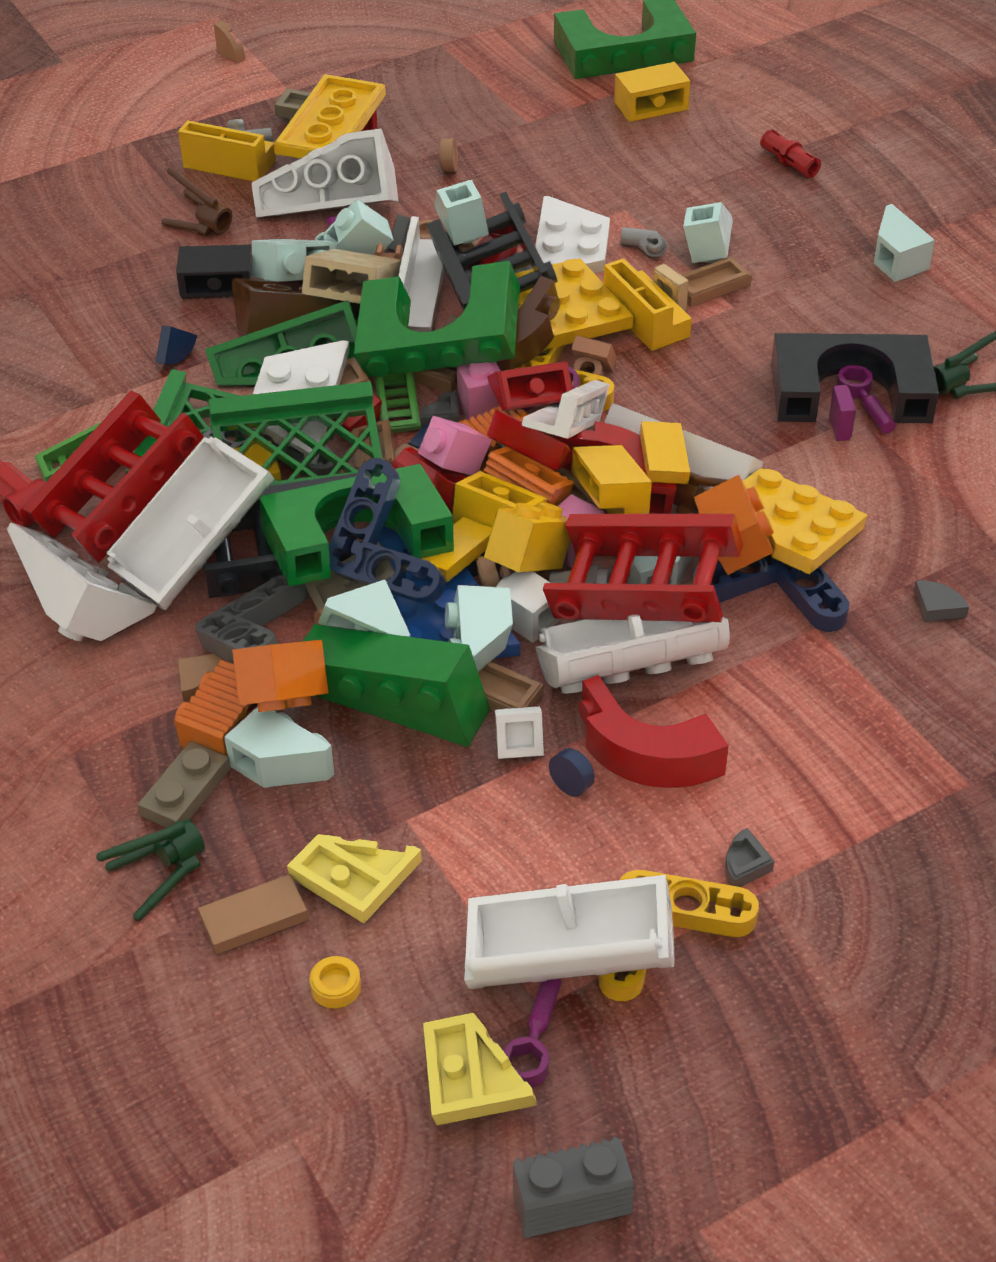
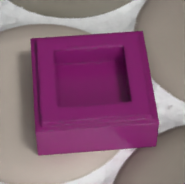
M847 385L833 386L829 418L836 441L850 440L856 414L851 392Z

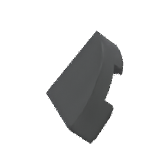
M397 215L391 231L394 241L387 248L396 251L397 245H402L403 247L411 221L409 217Z
M457 391L443 393L439 395V400L422 408L420 414L421 428L431 421L432 416L459 422Z
M916 581L914 593L924 621L967 618L969 606L958 592L937 582Z
M748 828L742 830L734 837L726 855L725 874L729 885L741 887L772 872L774 868V859Z

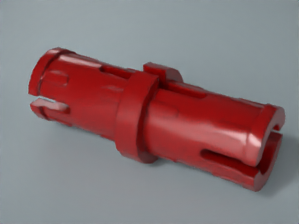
M769 129L763 134L760 146L774 154L782 165L793 167L806 178H812L819 172L821 160L806 152L799 142L788 140L774 129Z

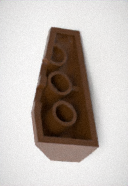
M232 278L237 329L245 335L344 302L302 294V286L298 287V291H292L291 287L280 285V282ZM350 302L356 318H359L360 304Z

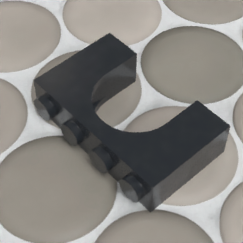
M774 334L771 367L777 422H816L820 398L819 382L826 377L839 374L843 367L858 365L867 368L873 375L872 379L880 383L888 392L893 421L895 423H933L939 392L927 335Z

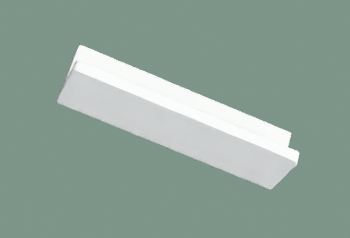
M415 216L411 217L398 276L411 299L408 329L417 332H430L434 328L445 270L432 240L420 239L419 217Z
M594 380L563 393L560 403H554L524 416L522 426L568 439L593 426L595 421L600 422L610 384Z
M612 403L604 423L616 425L639 434L641 421H661ZM682 430L690 472L704 477L731 479L739 475L743 481L749 474H753L763 466L764 462L755 457Z

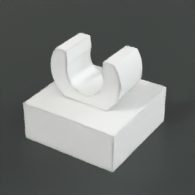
M540 706L495 710L498 759L544 756L542 711Z

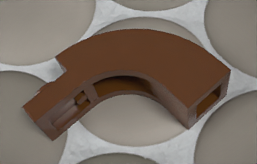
M540 276L524 303L518 309L515 358L497 361L496 363L500 371L515 369L528 363L539 355L554 338L550 320L554 319L560 307V300L554 280ZM450 315L442 328L454 322L458 317ZM445 367L457 372V367Z

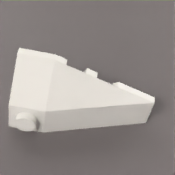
M382 129L346 133L336 138L332 143L320 149L317 148L305 157L289 165L286 164L252 182L256 218L348 208L356 199L367 206L398 202L395 168Z
M10 522L7 531L46 615L60 626L58 632L76 641H82L84 636L103 641L154 613L157 605L127 583L121 582L118 588L117 583L106 577L107 571L77 558L78 553L45 533Z

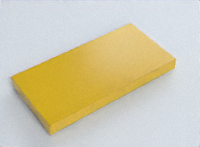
M327 74L323 75L275 141V154L301 159L311 151L332 143L336 138L346 133L362 131L386 96L385 85Z

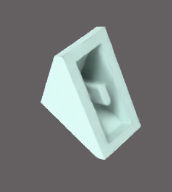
M386 580L328 598L318 621L319 624L326 626L410 636Z

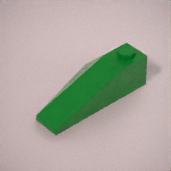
M347 300L206 348L205 352L218 386H256L264 358L267 356L344 340L349 341L350 352L348 359L355 357L354 349L358 322L353 307Z

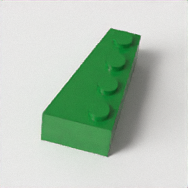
M318 624L313 625L303 640H322L328 694L314 696L465 747L470 746L490 711L468 644Z

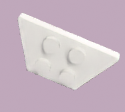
M544 196L535 246L543 263L550 261L551 264H556L568 259L580 258L593 273L603 272L606 263L610 218L553 197Z
M342 340L265 357L253 394L340 385L350 352L349 341ZM311 421L301 431L316 442H319L326 434L327 426L319 421ZM276 425L268 426L262 434L269 435L275 443L280 445L289 432ZM296 437L290 443V446L304 453V458L313 450ZM319 454L310 464H317Z

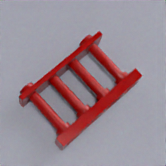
M131 390L22 509L46 535L55 538L65 526L75 530L71 536L95 562L100 563L107 555L106 553L200 443L204 435L185 413H181L169 427L161 424V419L139 393ZM147 436L157 440L142 457L133 453ZM120 466L130 469L115 487L105 483ZM93 495L102 499L87 518L78 513Z
M569 514L565 527L576 554L567 583H544L542 589L554 619L628 620V616L637 614L640 616L641 621L722 622L723 613L715 587L711 585L719 557H740L743 542L735 514ZM594 556H617L608 584L585 583ZM635 556H658L650 584H626ZM677 556L700 557L692 585H668Z

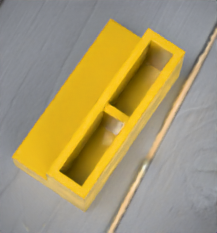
M189 120L178 131L184 168L254 182L265 176L276 161L274 142L264 141V135Z
M624 258L604 265V284L634 315L633 326L630 330L651 351L691 337L692 318L643 270L637 272Z
M622 445L573 447L571 471L599 509H606L609 514H649L652 481Z

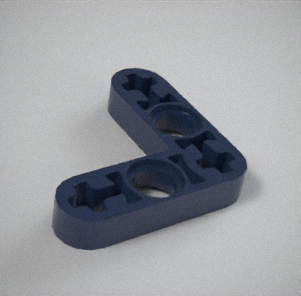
M382 458L370 459L361 466L330 541V569L346 580L367 586L382 581L376 578L377 566L384 560H393L396 565L395 573L386 580L391 593L418 603L428 604L435 602L445 591L446 581L442 572L434 564L377 545L398 492L400 477L396 469L388 461ZM383 473L387 480L385 483L378 482L375 486L371 482L372 477H380ZM364 495H367L370 498H372L374 495L379 500V502L376 504L372 500L365 498ZM362 509H371L373 511V520L370 525L363 529H356L353 521L357 512ZM351 533L354 537L363 540V542L359 543L355 539L354 542H352L348 538V535ZM352 552L356 556L354 562L347 561L343 564L340 561L342 554L349 555ZM407 572L421 579L429 576L433 582L431 586H423L420 591V588L414 582L406 579Z
M770 554L747 565L758 570L754 574H744L737 570L727 575L718 560L711 585L715 587L719 603L777 582L816 629L833 632L845 626L849 611V601L820 566L809 575L772 558ZM696 567L695 570L693 571L692 583H693V580H694V577H695V573H696L697 567ZM808 579L816 583V586L805 588L796 584L795 581Z

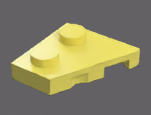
M318 834L287 865L288 874L291 875L294 881L360 922L365 923L422 862L421 849L415 846L406 845L405 852L378 849V842L361 839L346 841L341 837Z
M474 1013L423 1023L431 1114L436 1126L537 1106L531 1086L527 1081H523L511 1065L508 1056L497 1043L493 1042L487 1029Z

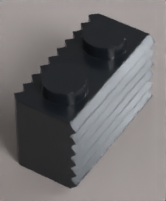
M251 244L179 246L176 275L180 297L182 299L186 297L192 299L194 296L197 299L201 296L205 299L208 296L212 299L215 296L219 298L225 296L228 298L231 295L233 297L232 278H254L252 277Z

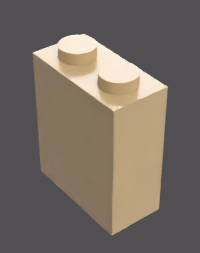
M331 249L305 256L302 294L341 301L348 300L349 302L360 304L363 281L397 277L402 260L340 249Z

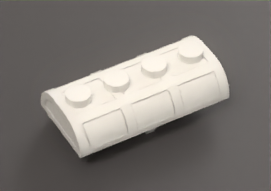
M210 436L209 439L204 437L106 553L109 556L107 559L109 564L107 566L130 586L166 611L228 534L239 524L243 516L258 500L259 496L274 482V477L269 471L216 437Z
M635 614L628 616V620L584 619L543 628L542 633L539 634V640L544 645L536 646L535 648L546 682L554 688L561 687L562 693L567 694L582 691V681L597 675L600 678L603 677L605 684H614L629 680V671L645 668L646 674H659L670 671L672 669V661L686 659L688 665L710 662L713 660L712 652L728 648L730 632L728 619L724 617L722 622L694 623L682 621H641L640 616Z
M666 875L576 886L562 884L551 889L468 898L464 981L469 989L674 967L673 916Z

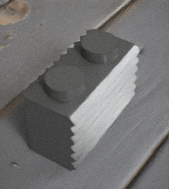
M615 1136L610 1142L602 1139L600 1144L592 1141L589 1147L581 1143L578 1149L570 1146L568 1151L560 1148L557 1154L549 1150L546 1156L538 1153L535 1159L527 1156L524 1161L516 1158L513 1163V1198L525 1238L632 1214L634 1182L622 1142Z

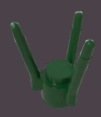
M996 331L988 334L960 353L946 358L945 362L933 366L939 395L951 392L953 397L957 399L967 394L996 391V383L966 386V382L970 380L968 365L978 359L977 351L996 340Z
M184 819L160 831L97 853L96 859L99 862L116 858L105 865L106 870L113 871L156 852L166 866L169 867L173 864L179 866L133 914L134 920L140 921L186 874L200 867L196 856L205 851V844L196 826L189 819Z

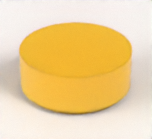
M331 956L324 958L310 972L311 994L318 1004L326 1008L337 1009L348 1006L356 1000L360 993L361 979L359 969L353 961L346 957Z

